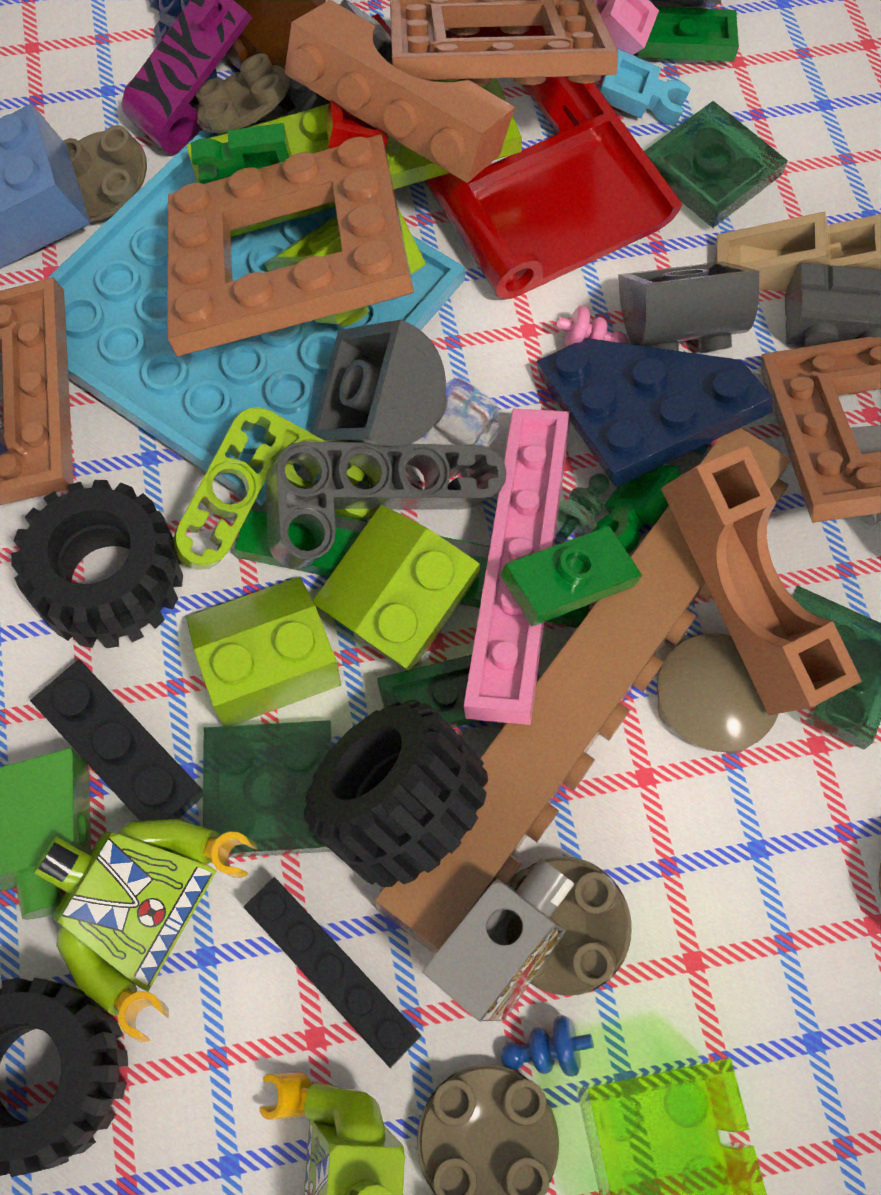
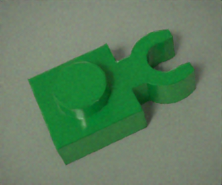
M284 123L227 130L228 142L226 143L208 138L191 142L193 165H198L199 182L202 184L231 177L235 172L244 168L259 169L284 162L292 156Z
M662 465L618 486L604 504L609 514L601 518L592 527L590 533L610 526L629 554L640 540L639 531L643 525H655L669 506L661 488L682 475L678 467Z

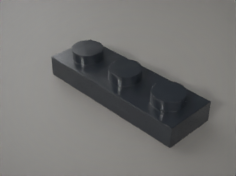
M80 659L30 700L139 821L179 819L206 795L191 776Z

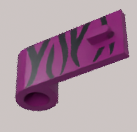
M190 0L138 73L125 87L121 103L125 116L166 153L177 154L200 130V126L197 123V111L189 105V102L253 17L234 0Z

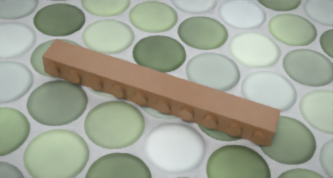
M742 428L720 437L700 464L748 444L777 504L789 486L780 478L792 459ZM670 506L667 507L631 556V559L642 574L635 587L597 601L536 683L531 725L506 723L481 757V760L484 762L482 767L487 771L488 782L483 788L487 795L484 805L476 812L479 818L472 830L467 831L462 837L460 846L452 854L449 852L441 859L440 865L429 873L423 871L416 880L404 885L398 881L392 887H384L375 899L376 908L379 912L432 953L436 954L494 881L499 879L507 885L522 865L521 862L513 857L514 853L527 836L536 843L540 840L559 812L557 808L550 804L563 785L574 791L595 761L586 752L599 734L609 741L630 712V709L621 703L633 686L641 692H644L664 663V661L655 656L666 640L677 646L697 617V615L688 610L697 596L700 595L706 600L711 598L712 595Z

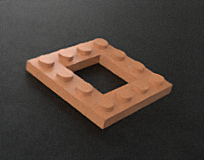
M390 0L392 65L417 78L435 82L448 79L470 80L478 86L490 84L492 78H513L519 84L536 85L545 82L546 77L568 76L570 81L576 83H594L600 80L601 75H616L618 50L594 0ZM530 26H543L546 36L446 38L445 28H451V32L457 35H473L480 32V27H500V30L504 33L521 34L528 32Z
M382 134L369 138L354 137L334 148L316 153H297L290 156L284 162L259 169L244 168L235 172L231 177L206 184L191 183L183 186L177 192L168 194L167 338L177 357L414 293L388 156ZM335 202L342 247L341 252L323 257H308L297 264L264 273H249L239 280L233 281L231 230Z
M52 277L0 291V354L2 353L4 440L9 450L0 455V505L50 494L53 491L68 490L67 485L73 484L64 289Z
M871 336L761 354V373L767 391L773 396V408L789 456L792 459L791 462L812 523L881 513V451L866 454L860 453L838 398L839 395H851L881 389V337Z

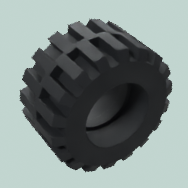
M94 480L92 488H84L81 481L67 485L69 493L60 497L53 491L43 498L47 505L41 511L33 507L24 518L29 523V528L18 529L13 540L20 549V551L11 553V566L18 574L14 578L18 588L45 623L51 626L57 635L67 641L74 637L80 646L93 648L96 640L99 639L105 648L119 647V637L128 635L132 643L143 638L144 635L140 630L141 628L150 623L156 629L165 620L160 612L163 607L173 610L178 600L173 587H182L183 573L179 566L182 562L176 556L173 537L161 511L156 510L153 501L144 493L137 497L132 486L121 482L115 490H112L108 480ZM109 546L130 549L123 566L111 577L93 584L72 583L76 567L91 552Z
M407 700L402 704L398 701L388 704L380 711L376 710L367 715L333 745L312 777L313 783L307 789L304 800L307 806L303 812L304 820L309 824L308 829L366 882L371 885L377 883L381 887H392L398 881L404 885L416 880L421 872L426 871L429 873L440 865L441 859L449 852L452 854L460 846L462 837L467 831L472 830L479 818L476 812L484 805L487 792L483 788L488 782L487 771L482 767L484 762L432 706L426 702L421 704L418 700Z
M22 978L2 980V988L0 989V1063L8 1048L19 1037L29 1031L40 1029L51 1037L58 1049L61 1060V1077L57 1091L49 1105L31 1121L23 1122L13 1117L5 1109L0 1099V1176L10 1174L11 1177L29 1174L69 1162V1157L84 1153L96 1143L93 1135L98 1130L108 1129L116 1116L109 1109L114 1099H123L127 1082L118 1081L119 1067L128 1066L127 1050L118 1049L116 1039L121 1037L123 1033L117 1021L108 1020L104 1015L107 1011L90 997L86 996L80 989L40 978H33V981Z

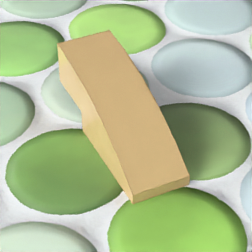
M824 211L717 234V262L724 261L759 270L760 290L786 292L799 263L881 270V214L828 225L826 212Z

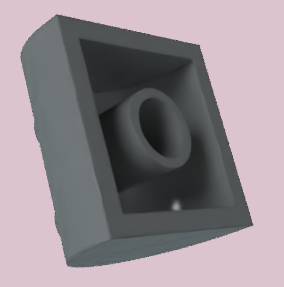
M720 261L618 274L623 321L629 340L633 345L679 351L678 342L698 339L700 350L727 349L732 347V335L747 333L754 324L759 303V270Z
M401 319L338 330L311 433L326 442L368 443L384 447L408 445L425 436L433 426L440 422L447 408L445 370L441 357L432 341L420 329Z

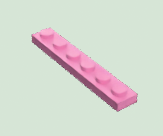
M515 408L512 410L504 458L506 480L498 495L464 700L465 719L531 725L544 622L531 627L500 574L506 563L554 546L569 434V411Z

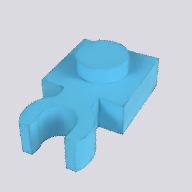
M617 48L616 75H605L599 89L611 106L639 118H642L646 109L653 111L654 115L661 122L668 125H676L684 110L681 106L691 88L681 81L669 80L664 82L658 79L661 67Z

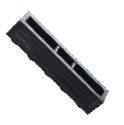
M275 877L245 904L243 908L390 1069L422 1037L416 1028Z

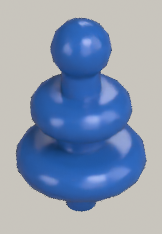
M559 1015L553 1022V1037L549 1038L547 1031L541 1027L533 1028L528 1044L520 1045L510 1042L503 1047L500 1057L502 1064L506 1068L513 1070L522 1067L524 1063L533 1062L536 1070L541 1074L550 1073L554 1066V1059H558L563 1073L574 1077L579 1074L581 1068L580 1051L594 1048V1042L591 1034L576 1036L574 1026L569 1017Z

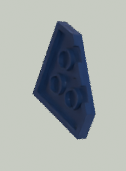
M585 338L580 343H574L536 361L540 378L561 409L569 411L570 422L615 488L772 413L773 396L746 364L739 359Z

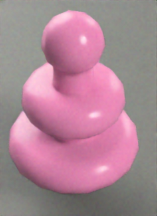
M578 306L570 320L559 317L556 324L557 328L566 330L565 347L574 343H580L585 338L628 344V338L623 332L607 331V321L603 317L595 318L590 324L591 314L587 306Z

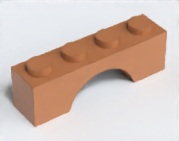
M328 0L291 23L284 72L288 77L325 99L336 102L342 106V109L372 127L381 129L389 137L467 183L500 155L515 109L513 105L470 80L435 82L417 78L397 69L387 62L375 48L373 43L375 25L332 0Z
M748 444L692 468L661 488L768 715L812 708L862 681L834 622L820 618L803 608L790 595L776 573L767 543L768 520L776 501Z

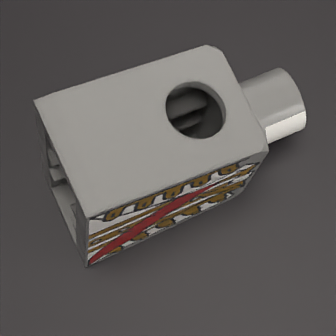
M542 858L539 859L517 891L497 879L478 900L422 973L479 1022L504 1021L563 937L566 930L550 917L571 890L574 883ZM520 917L523 924L522 934L516 942L509 944L506 936L507 927L514 918Z

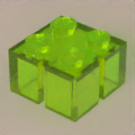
M731 1058L710 1059L576 1087L599 1195H767L754 1146L737 1142L721 1144L718 1130L729 1132L749 1130Z

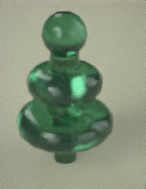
M596 473L592 475L588 482V488L576 487L570 492L569 500H560L557 522L562 526L558 533L563 538H568L571 533L583 536L596 528L597 522L595 517L603 511V503L599 495L604 494L610 486L609 478L605 474Z

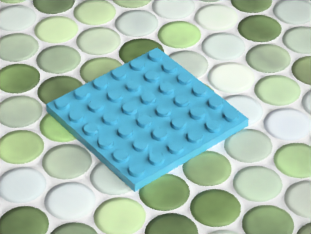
M201 130L188 144L198 139L212 138L228 132L218 134ZM185 146L48 277H54L64 289L68 378L207 472L233 421L240 412L248 408L261 407L270 410L311 433L338 330L400 319L422 330L465 281V267L413 236L426 262L425 266L411 274L414 293L368 305L369 313L359 321L346 327H340L339 324L319 323L312 320L177 357L167 338L168 194L177 192L185 185L197 183L188 150ZM336 207L231 237L233 281L239 280L249 273L268 272L264 262L337 215ZM255 425L251 431L241 428V431L248 435V441L237 460L243 461L247 465L261 444L271 445L263 439L266 430L259 425ZM226 452L225 456L227 458H234L230 452ZM293 464L294 470L297 473L302 466ZM251 467L257 474L259 473V468ZM222 473L215 477L222 484L245 498V484L237 475ZM265 482L255 499V502L261 506L266 501Z

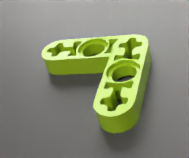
M256 407L240 412L229 428L175 530L173 543L179 561L187 567L197 570L210 569L219 564L229 552L266 480L268 469L281 452L293 443L326 441L270 410ZM255 425L262 426L266 430L263 439L271 445L261 444L253 454L248 465L243 461L237 460L248 441V435L241 431V428L251 431ZM226 452H230L234 458H227L225 456ZM293 463L287 464L285 473L290 483L297 488H310L311 481L304 480L298 476L294 470ZM347 465V476L354 486L360 481L369 485L368 476L362 468L357 465ZM251 467L259 468V473L257 474ZM222 473H232L241 478L245 484V498L237 504H227L219 500L213 492L212 486L216 476ZM199 503H203L215 515L233 519L231 526L222 518L220 519L210 539L218 546L217 551L207 548L201 556L191 551L193 540L186 536L187 530L193 533L200 531L210 514L208 511L199 510ZM335 509V514L367 521L372 518L377 509Z

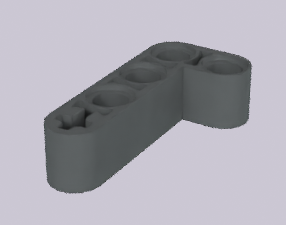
M303 441L293 443L281 452L266 474L267 532L270 552L276 561L285 567L297 569L308 566L327 553L334 543L336 532L335 509H378L381 504L390 509L472 508L494 496L502 489L506 480L504 461L496 451L481 445L408 444L384 447L354 442ZM293 463L305 468L310 475V488H297L291 484L286 477V465ZM347 465H357L365 471L369 480L368 489L357 488L350 482L346 472ZM406 465L414 466L420 470L425 480L424 490L417 489L410 484L405 472ZM466 470L467 477H457L449 482L450 478ZM299 523L309 528L314 539L311 551L300 550L292 544L288 535L289 524Z

